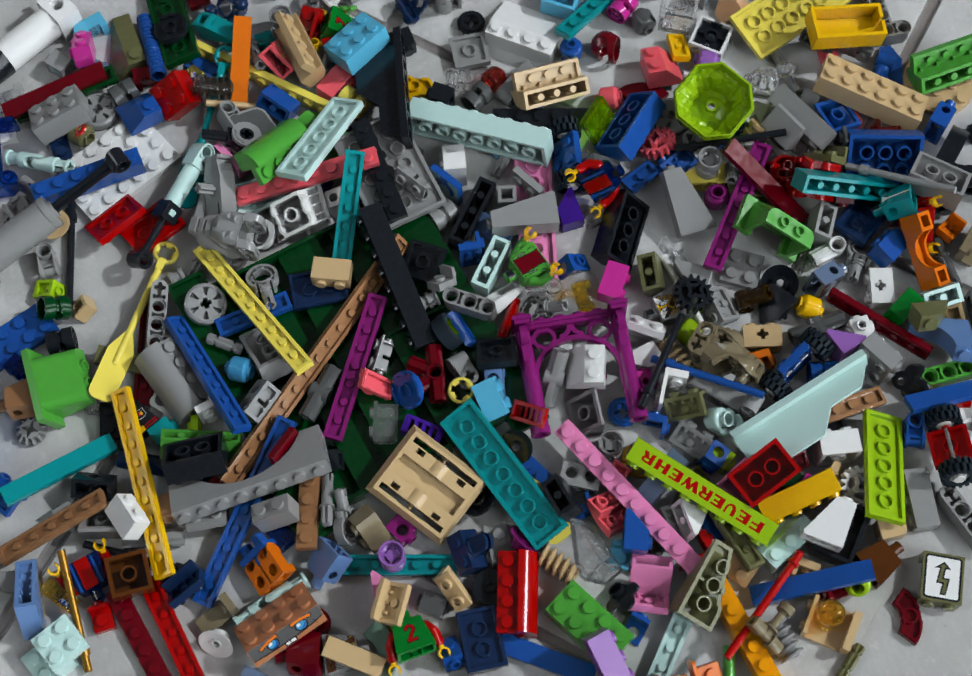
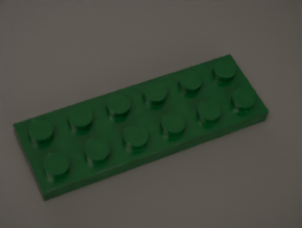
M146 0L153 26L160 22L159 19L162 16L174 12L183 15L189 24L188 32L181 41L172 45H164L159 42L167 69L171 70L200 57L201 53L184 0Z

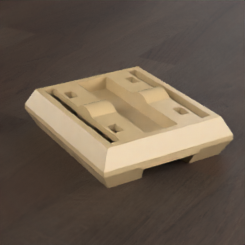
M414 424L365 489L441 546L486 484L475 470ZM416 438L421 443H425L430 450L442 457L443 460L440 462L413 442V440ZM418 448L425 452V454L421 453V455H419L417 453L419 451ZM448 462L460 473H464L475 485L472 487L445 466V464ZM458 479L463 481L465 484L461 483L459 486L457 484V482L459 481ZM393 481L400 487L396 486V488L394 489L392 487V485L394 484ZM381 482L403 497L409 503L407 508L379 487ZM414 507L442 527L441 531H436L422 519L418 518L411 512V509ZM433 512H434L435 514H437L439 517H436L435 519H433V518H432Z

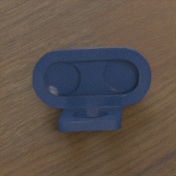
M395 0V7L401 11L402 19L408 25L416 24L419 16L429 5L428 0H423L421 7H416L418 0Z

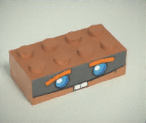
M300 582L233 628V631L250 659L258 668L321 625L327 618L304 583Z

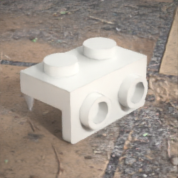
M631 314L627 323L629 334L650 341L653 340L656 343L660 340L663 341L668 327L660 322L651 321Z

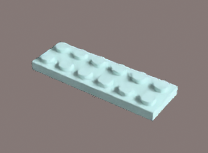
M332 97L275 170L277 177L307 182L350 126V123L353 122L363 109L364 104L362 100Z

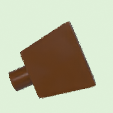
M881 540L857 552L853 562L871 559L876 580L871 581V584L877 589L902 563L898 555L904 551V548L898 541L889 546L886 541Z

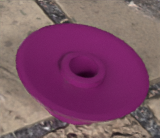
M511 526L510 533L513 537L510 540L511 546L516 551L524 549L537 552L519 527Z

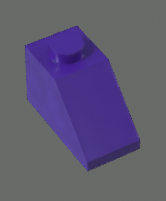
M572 187L567 189L558 206L559 227L562 233L584 226V216Z

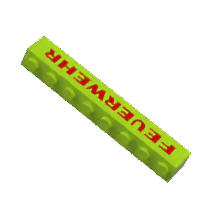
M639 437L625 457L628 459L627 464L636 470L639 467L646 471L644 475L654 481L656 478L663 481L662 486L671 492L673 489H676L680 492L679 497L685 501L690 502L692 499L698 503L697 508L706 514L708 511L716 514L714 519L722 524H725L726 521L732 524V530L741 536L743 533L751 536L749 541L759 547L761 544L767 546L779 526Z

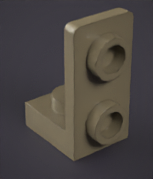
M225 591L218 596L221 600L218 604L195 620V623L202 632L216 628L219 629L230 621L234 615L236 616L240 613Z

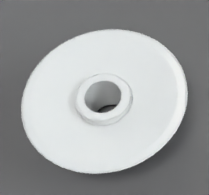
M216 628L199 635L198 642L200 647L210 656L227 658L233 653V645L226 631Z

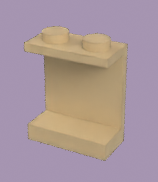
M818 594L812 599L809 598L805 606V610H807L806 617H802L798 625V629H801L799 636L847 655L852 648L863 613L856 610L853 613H849L819 600L820 595Z

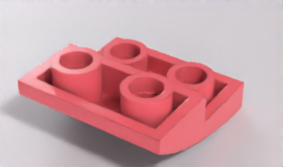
M610 491L587 499L586 503L591 515L608 538L623 532L626 508Z

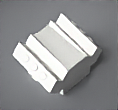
M321 184L303 190H296L269 204L270 209L268 211L274 225L278 244L331 218Z

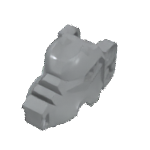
M228 211L204 217H191L188 233L197 239L200 246L206 250H215L229 259L242 258L249 261H258L260 252L256 245L247 242L246 239L239 238L240 229L247 233H266L267 223L264 217L259 214Z

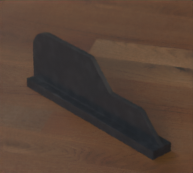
M400 26L393 27V33L388 34L391 42L355 73L356 92L359 97L379 107L381 133L403 144L407 150L413 148L405 38Z

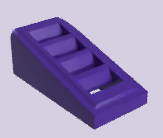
M408 413L406 414L400 430L402 436L407 434L410 423H413L417 427L418 425L422 426L421 430L424 432L428 428V435L430 437L433 431H437L434 440L440 444L445 431L442 427Z

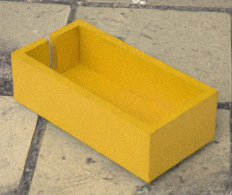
M867 3L810 7L804 20L811 50L881 46L888 34L885 20H882L884 16L881 4Z

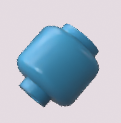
M233 356L230 361L226 362L224 370L229 380L246 383L254 377L255 365H253L251 359Z

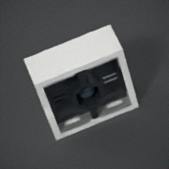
M701 15L688 42L689 51L699 54L702 49L713 51L718 54L721 61L733 35L734 27L723 22L720 24L716 23L715 19Z

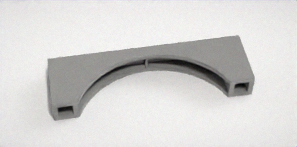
M319 425L299 431L295 442L287 453L270 468L256 476L226 484H213L192 480L180 485H169L172 516L178 525H182L332 472L325 437Z

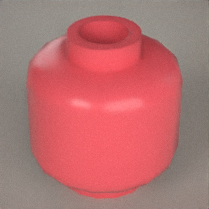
M616 86L600 88L599 93L595 95L596 105H599L603 111L618 109L623 102L621 90H618Z

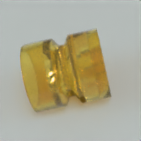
M836 600L824 601L813 614L815 626L824 632L835 630L845 619V609Z

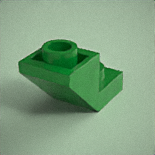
M909 287L883 314V317L900 326L909 315L911 303L923 302L925 299Z

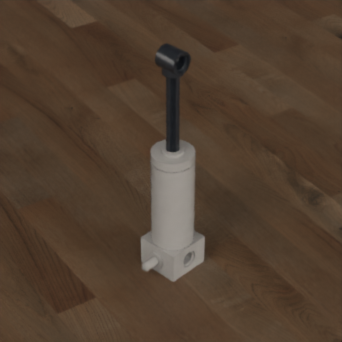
M120 147L110 149L105 155V163L56 201L53 203L47 202L40 196L0 227V272L64 225L60 218L59 212L111 172L114 174L123 173L131 166L130 159Z

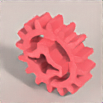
M657 126L656 129L649 132L644 144L638 150L639 154L641 153L642 157L646 156L648 160L651 157L654 160L657 157L664 158V154L670 155L669 151L675 150L674 145H677L675 133L672 132L671 128L667 130L666 126L662 129Z

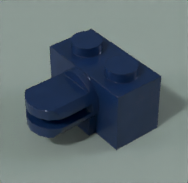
M476 529L458 530L446 538L459 576L475 575L489 567L485 554L494 546L493 537L489 533L477 534Z

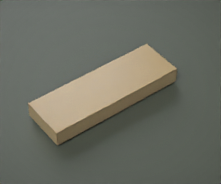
M330 635L321 653L322 657L369 676H381L387 662V658Z

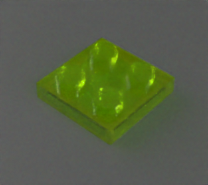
M598 95L580 121L581 127L594 147L615 116L604 97Z

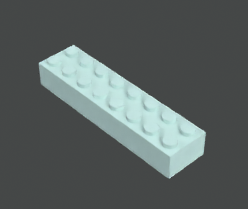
M412 96L410 101L413 135L454 145L464 144L466 148L548 167L554 151L552 131L547 127H538L527 122L521 123L510 118H500L493 114H484L473 109L467 110L456 105L450 106L440 101H429L423 97L417 98Z

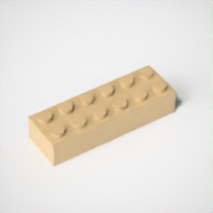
M828 53L822 63L812 91L898 130L917 129L922 121L929 98L922 93L831 53Z

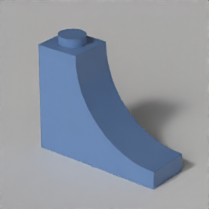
M944 318L935 331L917 332L912 324L908 322L906 331L916 337L939 345L950 355L952 361L972 363V331L968 320Z
M36 559L15 562L14 610L24 641L33 639L46 628Z

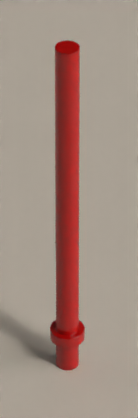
M797 549L792 558H788L787 565L750 618L752 616H762L794 568H798L799 561L804 555L801 550ZM746 623L724 653L723 657L729 661L732 659L750 633Z

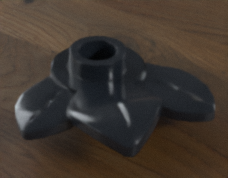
M911 364L904 371L900 370L895 373L892 383L895 388L900 390L903 398L906 395L931 389L930 384L921 377L925 371V366ZM903 378L905 383L901 384L898 379Z
M621 582L614 583L608 591L610 600L606 604V610L612 615L619 608L622 611L631 609L635 604L634 594L639 590V585L635 582L627 585Z

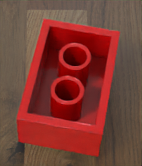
M775 438L730 472L727 477L751 508H753L802 470Z

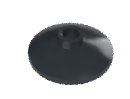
M774 265L763 273L761 285L773 283L778 285L777 281L782 279L784 285L780 287H783L793 296L797 293L799 279L792 268L786 265Z
M487 485L465 512L466 515L477 517L483 515L492 507L496 497Z

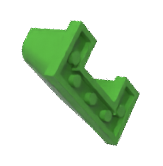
M750 194L743 196L732 225L734 229L745 236L751 235L753 229L759 226L769 230L782 239L776 255L790 264L796 261L799 253L811 249L814 235L808 227L780 209L762 203Z
M28 348L20 351L37 422L56 429H62L66 427L64 417L96 403V399L89 394V386L92 379L90 378L89 364L86 361L83 350L76 348L47 356Z

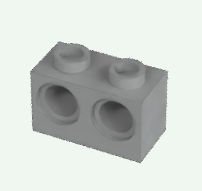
M258 379L239 406L250 423L259 424L279 397L281 391L268 380Z
M564 460L560 476L566 480L571 490L583 494L588 491L589 495L597 496L600 481L596 477L594 482H589L585 478L588 475L594 476L591 471L577 460ZM573 471L576 473V476L569 478L566 473Z

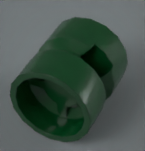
M57 295L54 298L53 296H39L36 303L39 320L48 321L54 318L56 320H68L72 312L69 296Z

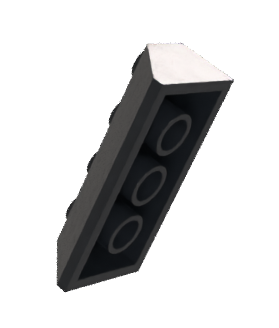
M627 188L620 189L615 199L604 210L590 256L604 266L607 265L608 260L630 266L629 272H631L650 207Z

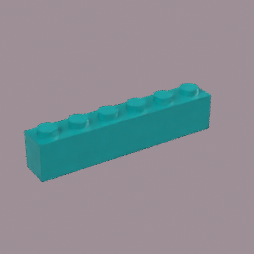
M798 167L795 168L790 184L802 193L881 202L882 194L900 186L889 179Z

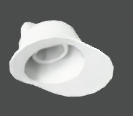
M265 219L267 223L266 233H247L240 230L239 238L253 243L258 250H266L273 245L276 233L272 222Z

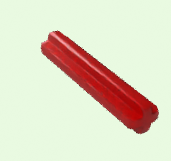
M517 297L507 307L497 334L498 338L508 337L511 332V316L517 314L518 306L521 302Z

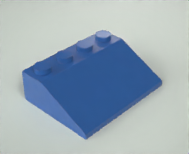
M847 129L849 144L847 146L846 163L866 164L870 168L908 176L919 152L924 149L925 135L920 130ZM844 165V173L859 175L858 172L845 170ZM891 180V181H893L894 183H896V184H898V185H899V183H900V182H898V181Z

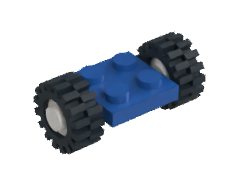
M568 116L555 118L547 126L552 131L554 144L552 160L556 190L558 193L564 194L568 188L572 187L574 194L576 192L579 194L581 191L584 192L586 190L582 184L589 182L588 180L580 182V180L588 177L587 170L581 174H576V179L573 182L567 181L573 174L570 173L565 176L564 172L568 168L575 169V166L582 162L579 141L582 136L580 121L573 116L569 118Z
M809 326L798 337L801 345H796L792 349L791 355L787 359L784 358L778 364V374L773 370L771 371V369H767L758 383L765 393L777 402L793 392L788 383L812 359L811 355L824 362L835 351L834 345L830 343L831 341L812 326Z

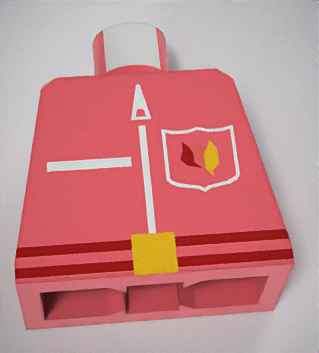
M278 39L258 55L281 79L286 78L294 71Z

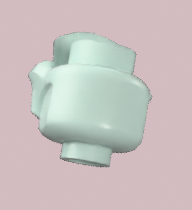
M723 407L709 408L707 415L703 418L704 424L709 431L723 437H729L730 431L745 422L740 414H735L731 408L725 409Z

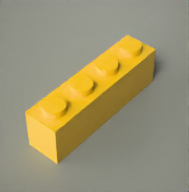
M832 467L766 497L757 505L762 515L780 524L784 522L783 517L791 514L792 517L803 513L802 509L807 506L812 509L822 504L820 500L826 497L831 500L839 496V491L842 490V487Z

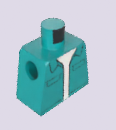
M905 183L882 194L881 204L872 207L874 216L879 217L885 214L888 221H893L918 213L917 196L912 185Z

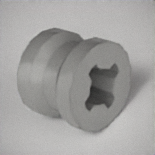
M178 267L174 272L167 273L172 284L186 277L181 267Z

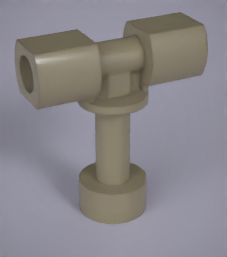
M781 601L776 607L778 613L770 623L763 622L759 616H752L746 623V626L754 635L760 636L763 639L762 645L771 655H778L784 648V645L776 637L778 634L776 628L784 618H790L795 612L793 606L786 601Z

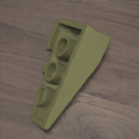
M129 13L112 19L111 65L114 67L119 82L128 77H133V68L148 66Z
M715 538L677 591L668 610L708 632H712L721 615L722 607L720 606L722 595L725 594L726 588L724 585L726 575L729 573L733 549Z

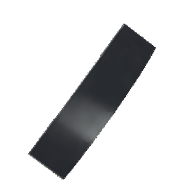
M953 125L936 158L954 165L970 132Z

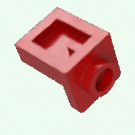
M97 601L87 608V612L91 615L96 635L117 629L113 611L108 602Z

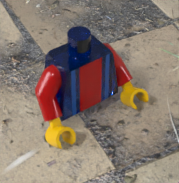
M586 159L576 165L575 169H566L564 174L565 176L570 173L573 174L567 179L568 182L575 181L577 176L595 204L599 203L598 206L595 205L590 208V213L595 209L599 210L598 214L594 216V218H599L601 210L605 209L619 192L620 177L625 172L621 165L613 167L609 160Z
M105 538L101 539L103 546H98L96 541H94L93 548L95 551L69 564L75 595H81L83 598L91 595L94 602L102 601L106 598L102 589L109 586L104 558L111 557L108 549H105ZM53 562L57 570L52 572L47 567V572L51 576H55L56 581L65 590L59 564Z

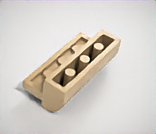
M278 11L274 15L279 25L275 32L300 82L313 88L324 77L325 67L299 16L296 13L290 16Z
M577 57L511 73L514 88L511 91L512 97L517 107L521 110H530L591 94L588 76L581 75Z

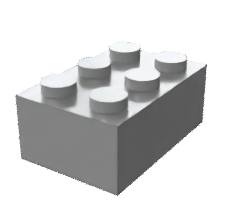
M75 84L65 87L59 93L49 96L45 101L32 106L28 110L32 132L44 145L51 143L75 127H79L92 119L87 98Z

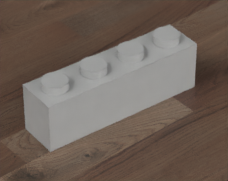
M784 83L767 98L770 102L768 106L772 110L781 103L806 128L802 137L805 135L809 139L808 143L815 150L819 148L823 151L838 135L834 129Z

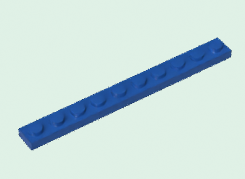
M280 415L277 416L249 478L272 466L267 455L290 426L296 428V422ZM264 496L235 506L205 570V585L199 592H195L192 601L209 609L213 607L252 523L251 505L262 502Z

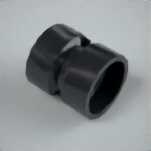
M73 326L62 328L60 332L53 330L44 334L49 355L63 352L64 350L79 349L77 335Z

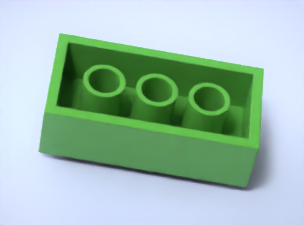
M574 580L545 609L544 614L587 654L588 652L581 638L601 627L614 632L617 638L615 643L618 649L622 651L625 650L635 637Z

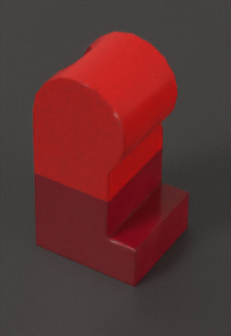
M148 66L132 69L134 84L139 92L144 91L146 86L158 83L151 79Z

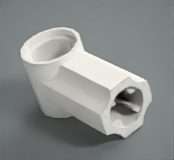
M841 236L832 237L829 242L807 254L809 261L817 268L833 258H839L844 252L846 241ZM832 245H837L840 249H834Z

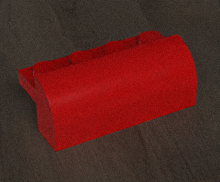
M518 549V551H498L496 634H517L519 638H538L539 554L535 551Z

